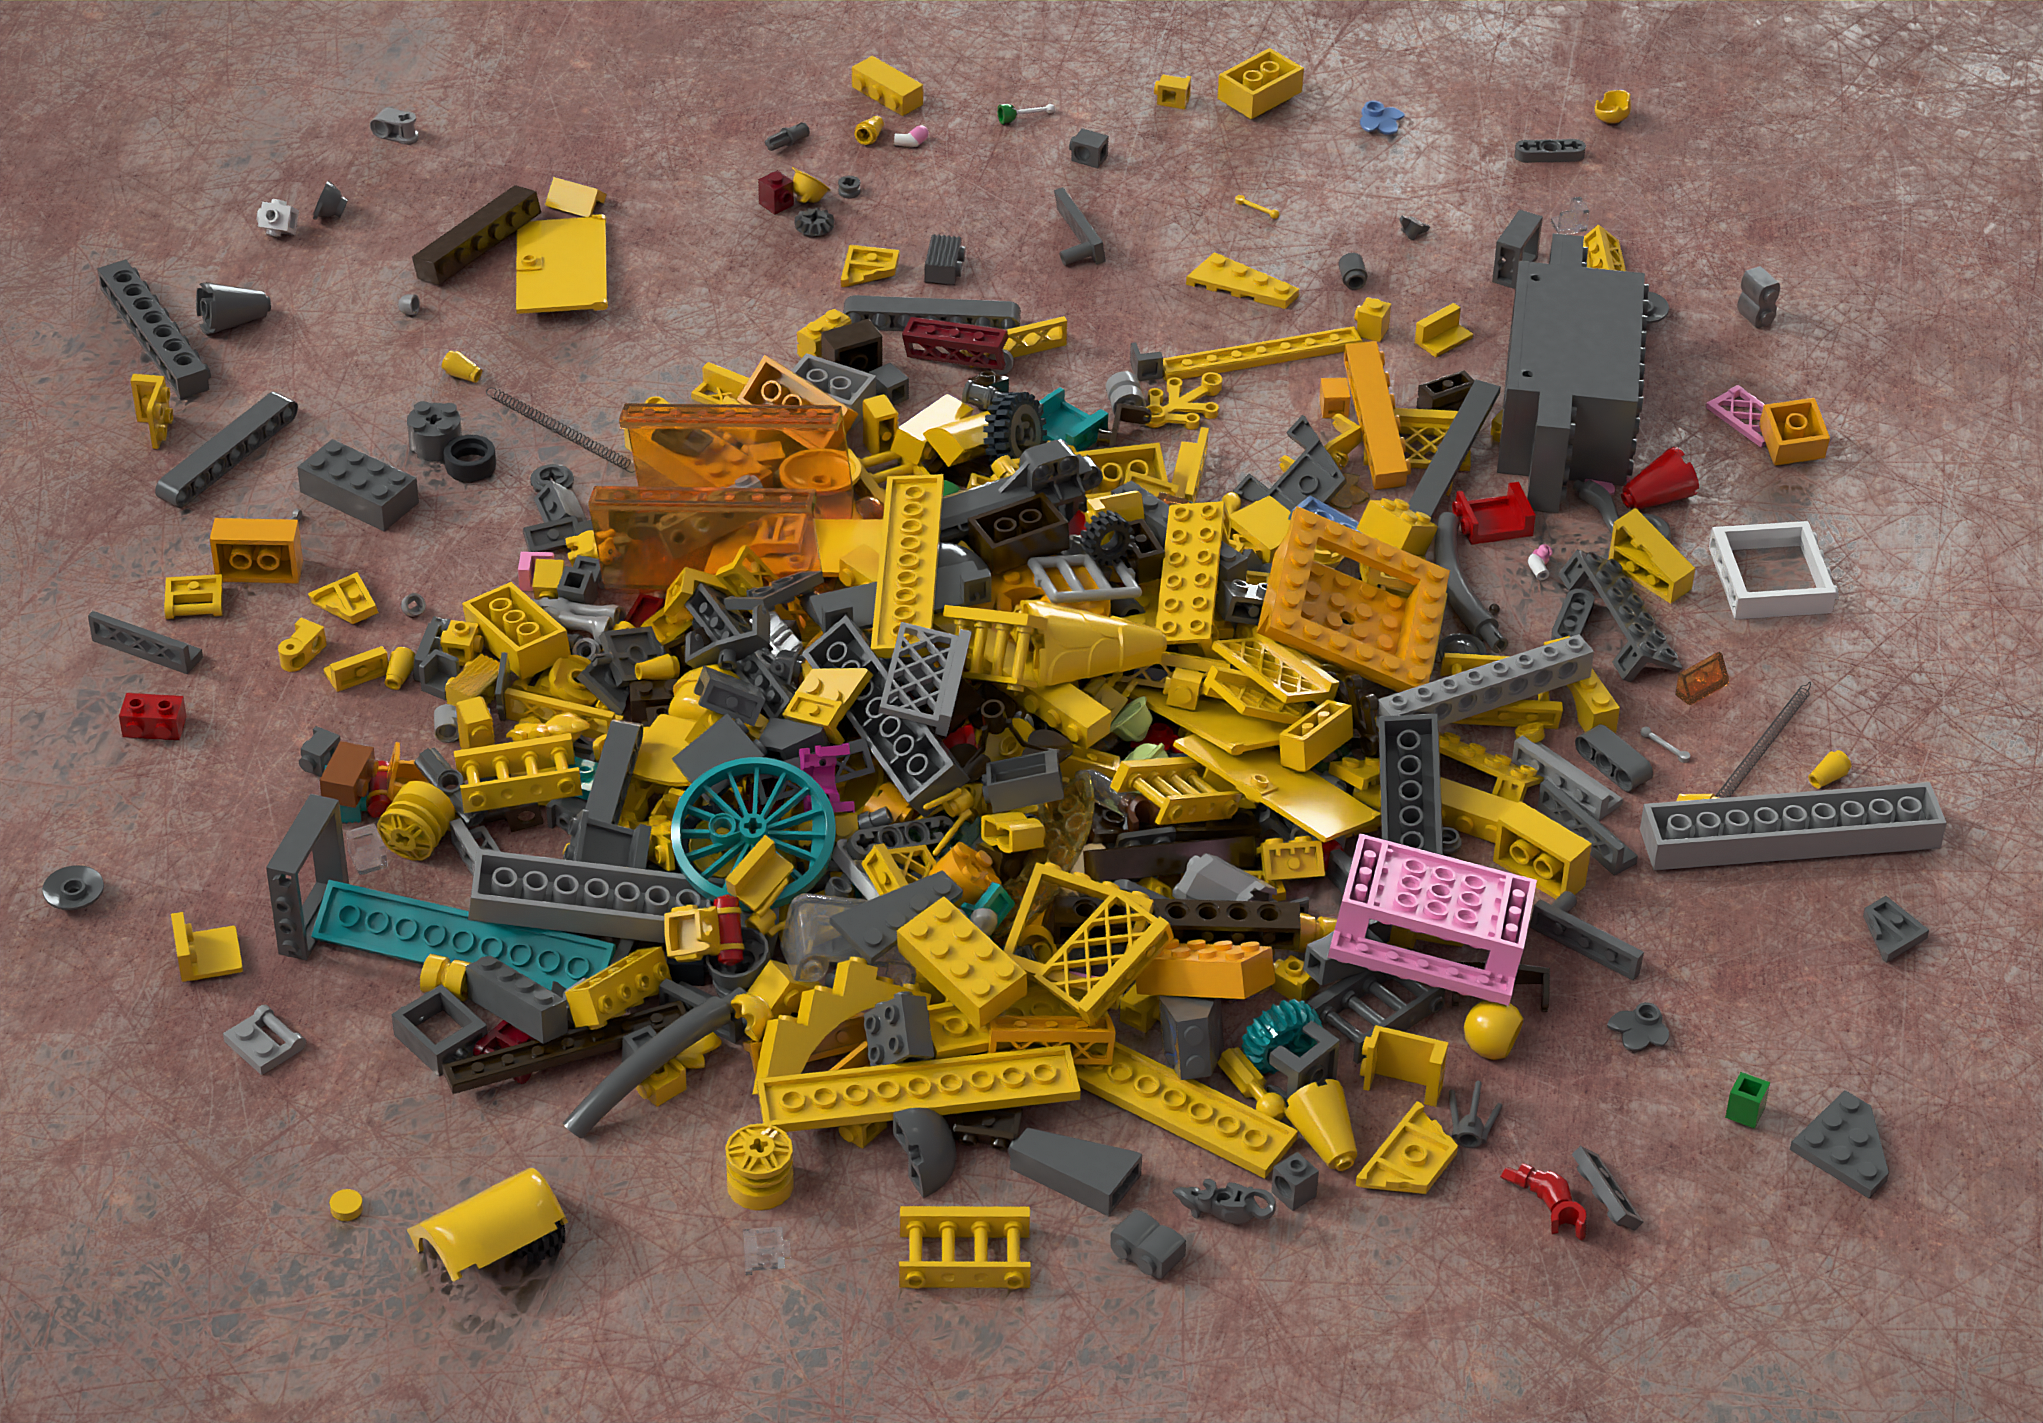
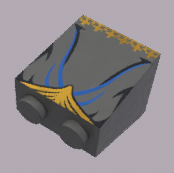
M1158 996L1163 1055L1180 1080L1211 1076L1224 1048L1221 998Z

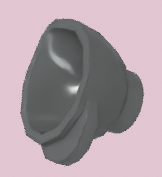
M331 181L326 182L313 213V219L315 220L318 217L329 218L334 215L341 218L348 199L342 197L341 191Z

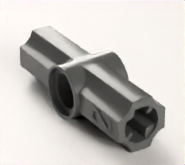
M435 747L427 748L421 752L414 761L415 766L430 784L442 790L450 798L455 807L456 815L462 819L467 828L470 826L475 827L481 823L488 814V810L464 813L460 785H466L461 773L453 769ZM449 785L457 786L452 790L445 789Z

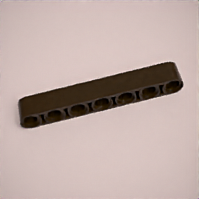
M1254 835L1086 850L1083 851L1084 874L1096 882L1180 874L1186 872L1187 864L1192 857L1197 855L1201 858L1204 854L1218 856L1237 868L1257 866L1256 840Z

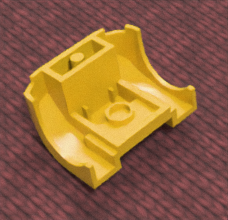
M528 1168L406 1230L418 1253L424 1250L423 1238L432 1244L443 1261L452 1281L463 1277L460 1272L461 1270L475 1263L478 1269L556 1230L555 1222L560 1221L561 1225L568 1223V1220L545 1178L536 1169Z

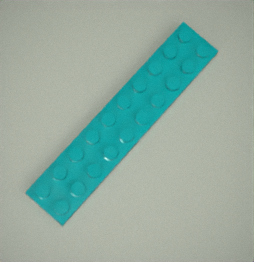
M328 880L311 935L317 941L424 965L426 958L430 954L449 957L451 963L455 959L474 963L481 957L491 955L550 991L553 981L568 989L584 977L588 979L609 967L617 948L613 943L555 930L468 920L469 911L333 880Z

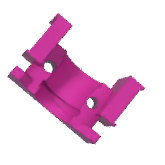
M849 743L825 747L818 745L815 746V754H810V748L799 749L801 770L811 776L821 786L831 803L833 812H855L854 801L840 802L835 784L836 756L850 755ZM820 760H823V762H824L823 766H820V764H819V761H820ZM808 795L803 799L804 812L812 810L811 796Z

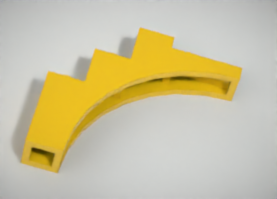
M850 957L848 961L838 962L833 989L825 986H815L813 990L803 991L797 1018L779 1015L778 1019L767 1021L752 1094L758 1096L757 1079L801 1074L810 1055L824 1037L848 1018L863 1010L874 1008L877 1003L893 999L894 994L909 991L914 996L926 997L927 1006L930 1005L932 994L921 992L922 987L905 983L902 987L893 984L894 980L891 978L877 976L878 967L868 965L864 958Z

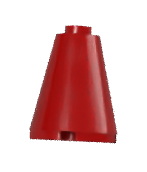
M1678 447L1667 449L1622 488L1623 493H1621L1624 505L1627 508L1639 510L1697 495L1698 492L1695 490L1699 489L1698 477L1691 462L1685 463L1681 458L1685 455L1684 452Z

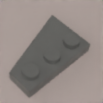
M801 571L772 581V586L747 590L746 597L730 596L723 600L726 610H753L755 606L762 604V609L767 608L771 612L775 610V605L789 603L794 601V596L798 594L803 595L813 592L815 586L824 582L822 571Z

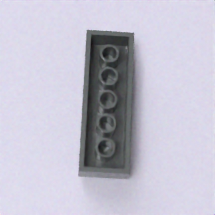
M1438 715L1379 716L1382 839L1443 855Z

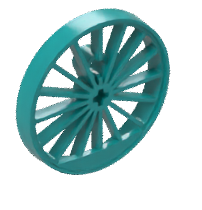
M763 757L731 760L715 766L699 776L680 798L671 824L672 847L684 877L698 893L712 902L717 897L731 894L727 892L726 882L723 888H720L707 880L740 853L731 870L732 872L764 835L774 841L776 849L809 861V870L803 875L794 868L790 875L795 881L783 889L770 906V909H775L797 900L817 884L830 863L836 833L833 808L821 786L801 769L780 760ZM753 773L755 774L753 814H748L733 777ZM770 774L778 776L780 778L761 815H759V775ZM728 779L743 818L727 805L711 787ZM787 780L803 788L768 817ZM702 794H706L725 813L714 815L692 805ZM811 796L812 810L778 821L805 797ZM688 814L709 822V830L682 828ZM812 820V831H781ZM720 827L730 830L725 835L717 834L715 831ZM752 830H756L755 834H751ZM711 839L713 844L685 854L681 840ZM780 840L812 841L811 852ZM731 848L701 874L690 864L692 861ZM739 901L741 911H753Z

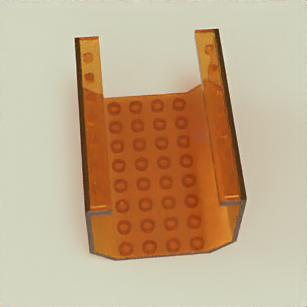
M625 403L619 423L620 428L628 429L638 486H594L588 501L604 588L613 593L667 594V589L685 567L716 575L719 568L734 561L738 551L744 545H748L779 579L801 571H822L814 519H852L854 490L842 406ZM744 475H755L763 488L727 487L735 484V480ZM745 558L742 565L749 572H752L751 564ZM762 577L763 586H769V582ZM823 577L824 582L814 587V591H817L819 594L832 592L835 590L838 577Z

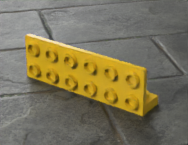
M1224 501L1169 506L1164 549L1165 558L1163 559L1156 628L1160 629L1162 634L1166 636L1167 645L1197 643L1198 647L1203 649L1206 658L1210 659L1218 658V653L1211 649L1213 641L1220 639V634L1214 621L1221 541L1229 544L1231 519Z
M1439 732L1440 753L1498 777L1492 792L1493 795L1517 803L1519 801L1523 802L1527 788L1541 784L1544 780V777L1537 775L1538 770L1531 766H1517L1511 763L1512 759L1505 755L1495 754L1494 756L1485 752L1486 748L1476 743L1468 745L1461 742V737L1450 732H1444L1443 734Z

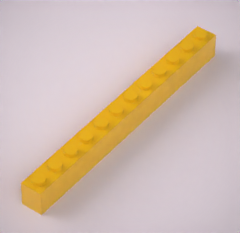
M865 543L839 558V580L849 587L877 582L880 554ZM943 612L934 614L933 630L955 635L956 625L954 624V619L944 617ZM971 622V627L967 628V631L972 632L964 662V667L970 670L977 627H974L975 622ZM988 629L981 674L990 675L997 638V633L991 629ZM1009 641L1007 643L1002 672L1004 677L1012 676L1016 646ZM942 642L933 643L938 648L947 649L950 647V644ZM1027 654L1023 680L1036 682L1031 673L1033 658ZM1069 682L1052 686H1038L1037 684V688L1024 687V692L1007 690V685L989 683L1009 695L1029 712L1044 720L1049 726L1057 729L1072 742H1076L1084 749L1089 748L1110 733L1111 711Z

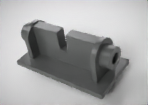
M799 646L796 652L786 649L779 651L771 663V671L775 675L788 677L787 685H790L795 677L799 678L800 672H802L801 664L805 663L806 659L804 655H801L803 646Z

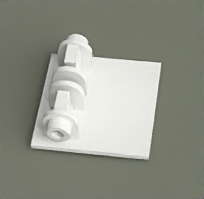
M775 611L769 612L772 655L776 657L778 652L784 649L796 652L799 646H803V643L790 629L787 630L788 626Z

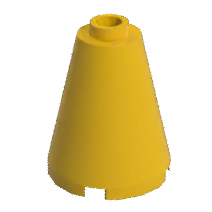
M1326 1079L1327 1085L1319 1087L1316 1082L1310 1083L1292 1094L1287 1099L1288 1108L1284 1107L1283 1110L1286 1117L1330 1169L1346 1170L1354 1164L1358 1154L1344 1090L1338 1080Z

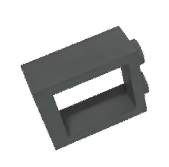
M1520 209L1497 240L1493 283L1513 289L1516 288L1519 261L1535 262L1538 258L1543 216Z
M1056 749L986 763V774H982V790L985 803H991L993 813L1064 799L1063 779Z
M442 984L391 1014L394 1036L437 1076L444 1074L443 1065L474 1056V1046L488 1034L487 1025ZM444 1011L462 1029L434 1044L416 1026Z

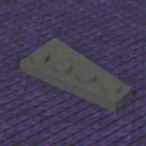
M942 870L830 916L829 923L869 964H872L898 945L897 930L943 896L952 904L962 898L963 890Z

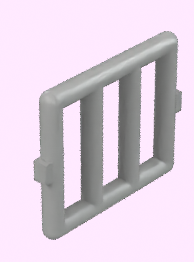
M1088 554L1034 557L1028 560V566L1034 574L1035 585L1042 587L1053 604L1138 598L1142 595V590L1135 580L1134 570L1127 568L1121 557H1119L1121 562L1117 564L1112 560V566L1126 586L1121 588L1111 587L1097 564L1099 563H1096ZM1084 565L1099 589L1085 590L1070 566ZM1058 567L1072 591L1058 592L1043 568Z

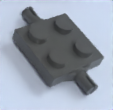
M652 626L603 631L599 636L605 653L592 654L591 662H593V666L609 665L617 686L630 685L629 682L643 681L638 680L636 677V663L645 662L667 653L657 640Z

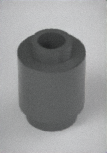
M1348 253L1342 256L1338 266L1344 285L1351 290L1363 288L1368 275L1362 256L1358 253Z

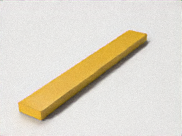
M1352 326L1163 358L1162 375L1167 382L1172 377L1187 379L1203 376L1209 372L1223 373L1345 352L1346 344L1362 343L1363 341L1356 328Z

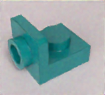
M992 882L975 905L964 902L961 905V909L969 920L973 911L980 908L991 909L998 917L997 929L1016 903L1001 884Z

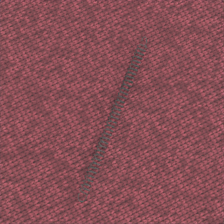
M500 389L497 390L500 391L496 397L498 398L496 401H499V403L510 407V409L521 413L525 417L573 441L603 459L618 465V467L625 469L627 472H635H630L626 469L627 457L619 456V453L612 452V449H609L611 453L607 457L608 447L604 448V445L598 443L600 445L598 450L595 451L594 449L593 452V439L589 440V437L585 436L582 443L580 441L577 443L578 431H575L577 436L574 439V429L570 428L569 433L565 435L568 429L567 425H564L566 429L562 433L563 423L557 421L559 424L554 429L557 422L555 420L554 425L551 427L552 417H549L551 422L547 425L549 418L543 423L546 417L545 414L543 419L539 421L542 415L541 411H538L540 416L537 419V409H535L536 414L534 417H532L535 411L533 407H531L533 411L530 415H528L531 409L530 406L525 413L526 403H524V410L521 411L524 405L522 401H520L522 405L519 408V412L517 410L518 404L514 407V403L518 399L515 400V397H513L514 402L510 405L513 398L509 395L511 399L506 404L509 397L508 394H504V391L501 392ZM501 393H503V396L501 398L502 402H500L499 396Z
M1808 682V684L1810 683L1808 690L1801 688L1807 685L1800 686L1731 777L1721 787L1716 797L1722 798L1720 793H1728L1730 796L1727 795L1725 797H1731V794L1734 793L1743 779L1746 778L1751 769H1753V766L1760 760V757L1763 756L1767 748L1770 747L1810 695L1811 682ZM1800 689H1805L1806 693L1808 692V695H1803L1804 697L1801 698L1798 692L1801 693L1803 691H1801ZM1791 701H1796L1799 707H1794L1793 705L1795 704L1791 703ZM1784 710H1789L1792 716H1787L1786 714L1788 713L1784 712ZM1783 716L1786 717V719L1783 720L1785 722V725H1780L1777 719L1780 720L1783 718ZM1772 725L1775 727L1777 725L1780 728V731H1775V735L1770 730V728H1774ZM1765 734H1767L1768 736L1771 735L1773 737V740L1770 739L1769 741L1766 738L1767 736H1765ZM1761 740H1763V742L1766 741L1768 743V747L1759 746L1758 743L1761 744ZM1744 762H1746V763L1749 762L1750 764H1748V765H1749V766H1752V768H1750V767L1747 768V767L1745 766L1746 764H1744ZM1744 767L1747 768V769H1745L1746 771H1744V772H1747V774H1745V773L1742 774V773L1740 772L1741 770H1739V768H1741V769L1744 768ZM1734 774H1736L1737 776L1742 774L1744 775V777H1742V780H1740L1738 777L1734 776ZM1730 780H1731L1732 782L1735 781V782L1737 783V784H1736L1737 787H1736L1733 783H1730L1729 781H1730ZM1731 786V787H1733V788H1735V789H1734V790H1733V789H1732V790H1731V789L1727 790V789H1725V787L1728 788V787Z

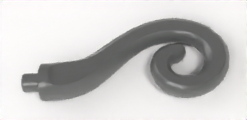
M1577 480L1574 483L1573 489L1580 492L1579 498L1598 509L1607 528L1612 533L1614 522L1619 519L1613 498L1598 483L1592 480H1588L1585 483ZM1642 514L1670 541L1671 528L1664 519L1653 514Z

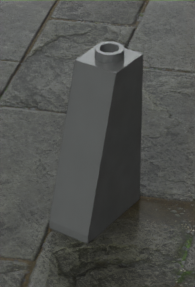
M1027 1128L1019 1138L1016 1137L1011 1142L1008 1150L1011 1170L1106 1216L1112 1213L1140 1178L1142 1171V1154L1139 1152Z

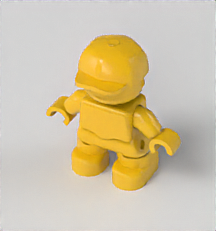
M717 664L706 665L709 668L740 679L732 671L720 669ZM703 666L690 670L673 686L674 698L668 710L669 715L660 714L650 727H643L642 744L618 826H623L622 817L629 816L637 822H643L649 812L648 799L654 793L661 794L663 797L657 802L651 812V816L665 815L668 819H673L678 799L684 794L691 783L677 768L672 758L689 745L685 738L697 720L707 710V708L699 706L698 702L701 696L694 693V688ZM607 734L598 737L593 742V752L597 762L600 760ZM748 774L736 784L737 786H743L744 791ZM700 796L692 806L701 809L704 798Z

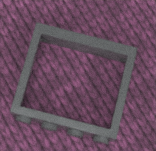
M310 794L266 867L278 954L302 960L308 959L318 942L311 935L328 880L349 884L340 806L337 799ZM312 851L316 883L302 905L298 873Z

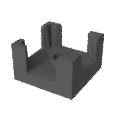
M1312 1020L1303 1027L1302 1031L1319 1043L1299 1058L1283 1046H1278L1270 1053L1269 1063L1288 1076L1287 1092L1271 1084L1267 1086V1092L1277 1093L1282 1096L1287 1108L1289 1106L1287 1099L1297 1090L1313 1082H1316L1319 1087L1327 1085L1326 1079L1336 1080L1340 1039Z

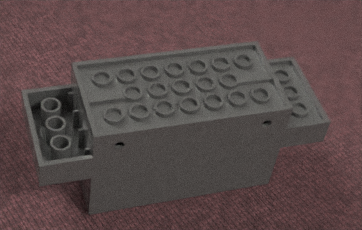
M1553 233L1549 264L1519 261L1508 345L1497 473L1529 476L1527 499L1534 511L1559 513L1560 503H1565L1567 487L1563 486L1567 485L1568 480L1585 482V479L1624 486L1626 485L1627 476H1632L1634 460L1629 459H1633V455L1636 453L1637 439L1634 438L1639 433L1640 418L1638 417L1642 412L1643 397L1641 396L1643 395L1649 284H1644L1645 273L1587 268L1588 247H1583L1584 236Z

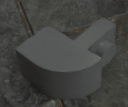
M577 555L573 567L565 566L557 587L558 596L568 599L570 602L593 605L598 597L597 587L605 568L604 560Z

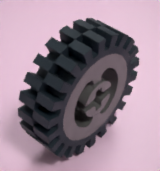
M1029 392L999 393L997 398H993L991 401L993 405H989L987 409L991 415H985L984 420L988 423V426H984L983 432L988 433V437L984 438V444H989L985 451L986 455H991L989 458L990 465L1005 455L1010 456L1011 459L1020 458L1025 450L1047 443V441L1043 440V436H1047V430H1043L1046 418H1041L1044 411L1043 408H1038L1040 402L1035 400L1033 394H1029Z

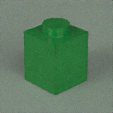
M1740 1072L1730 1091L1725 1118L1755 1129L1766 1107L1770 1082Z

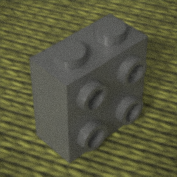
M909 991L894 994L893 999L877 1003L874 1009L864 1014V1028L867 1036L870 1066L925 1061L934 1057L926 997L914 996Z

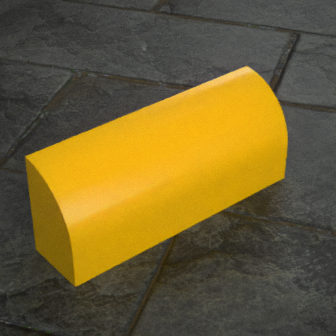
M985 411L930 428L922 434L948 467L986 455L985 450L989 447V444H984V438L988 437V433L983 432L984 426H988V423L984 420L985 415L991 414Z

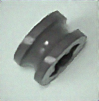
M850 175L839 179L838 193L841 197L850 199L860 195V179Z

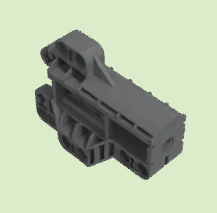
M1054 440L1031 447L1020 456L1019 469L1012 476L992 482H985V484L943 496L939 542L958 544L962 540L976 554L969 545L967 518L1042 492L1069 523L1078 510L1088 511V498L1085 496V491L1096 488L1103 480V473L1088 454L1087 457H1082L1080 454L1075 455L1064 440Z

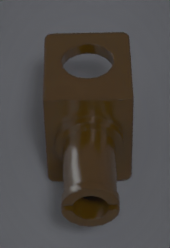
M538 802L514 807L489 809L488 814L479 823V826L505 819V821H508L511 832L542 825L544 820ZM524 811H531L535 814L528 821L518 818L519 814Z

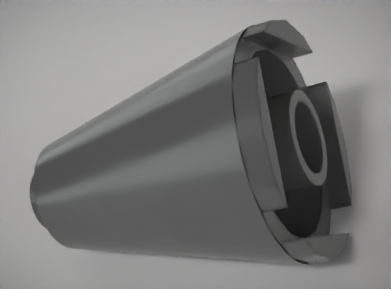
M209 282L200 283L199 285L202 288H197L196 312L197 316H202L204 324L199 325L204 334H214L264 318L271 310L270 297L266 296L264 291Z

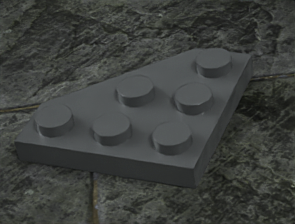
M1846 1090L1791 1141L1790 1150L1868 1199L1887 1182L1889 1171L1872 1107Z

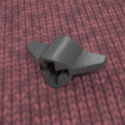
M1401 216L1399 219L1402 226L1401 231L1410 240H1414L1418 234L1427 232L1430 229L1429 225L1420 222L1412 216Z

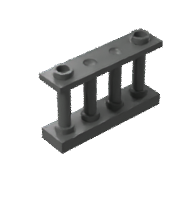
M1367 970L1341 979L1308 1001L1307 1004L1319 1015L1318 1018L1321 1021V1025L1323 1023H1330L1355 1043L1353 1061L1359 1064L1363 1061V1058H1367L1366 1055H1362V1048L1365 1037L1372 1036L1375 1025L1402 1032L1407 1031L1430 1014L1437 1013L1442 1009L1445 1004L1446 989L1432 987L1428 990L1414 980L1401 979L1392 974ZM1388 979H1394L1418 998L1409 1004H1405L1381 984ZM1366 994H1373L1396 1011V1013L1384 1019L1359 999ZM1345 1008H1351L1374 1027L1363 1034L1339 1016L1338 1013Z

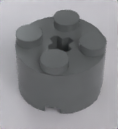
M420 401L414 405V409L407 417L409 448L411 452H416L418 458L426 461L444 460L445 446L454 438L462 436L461 416L455 404Z

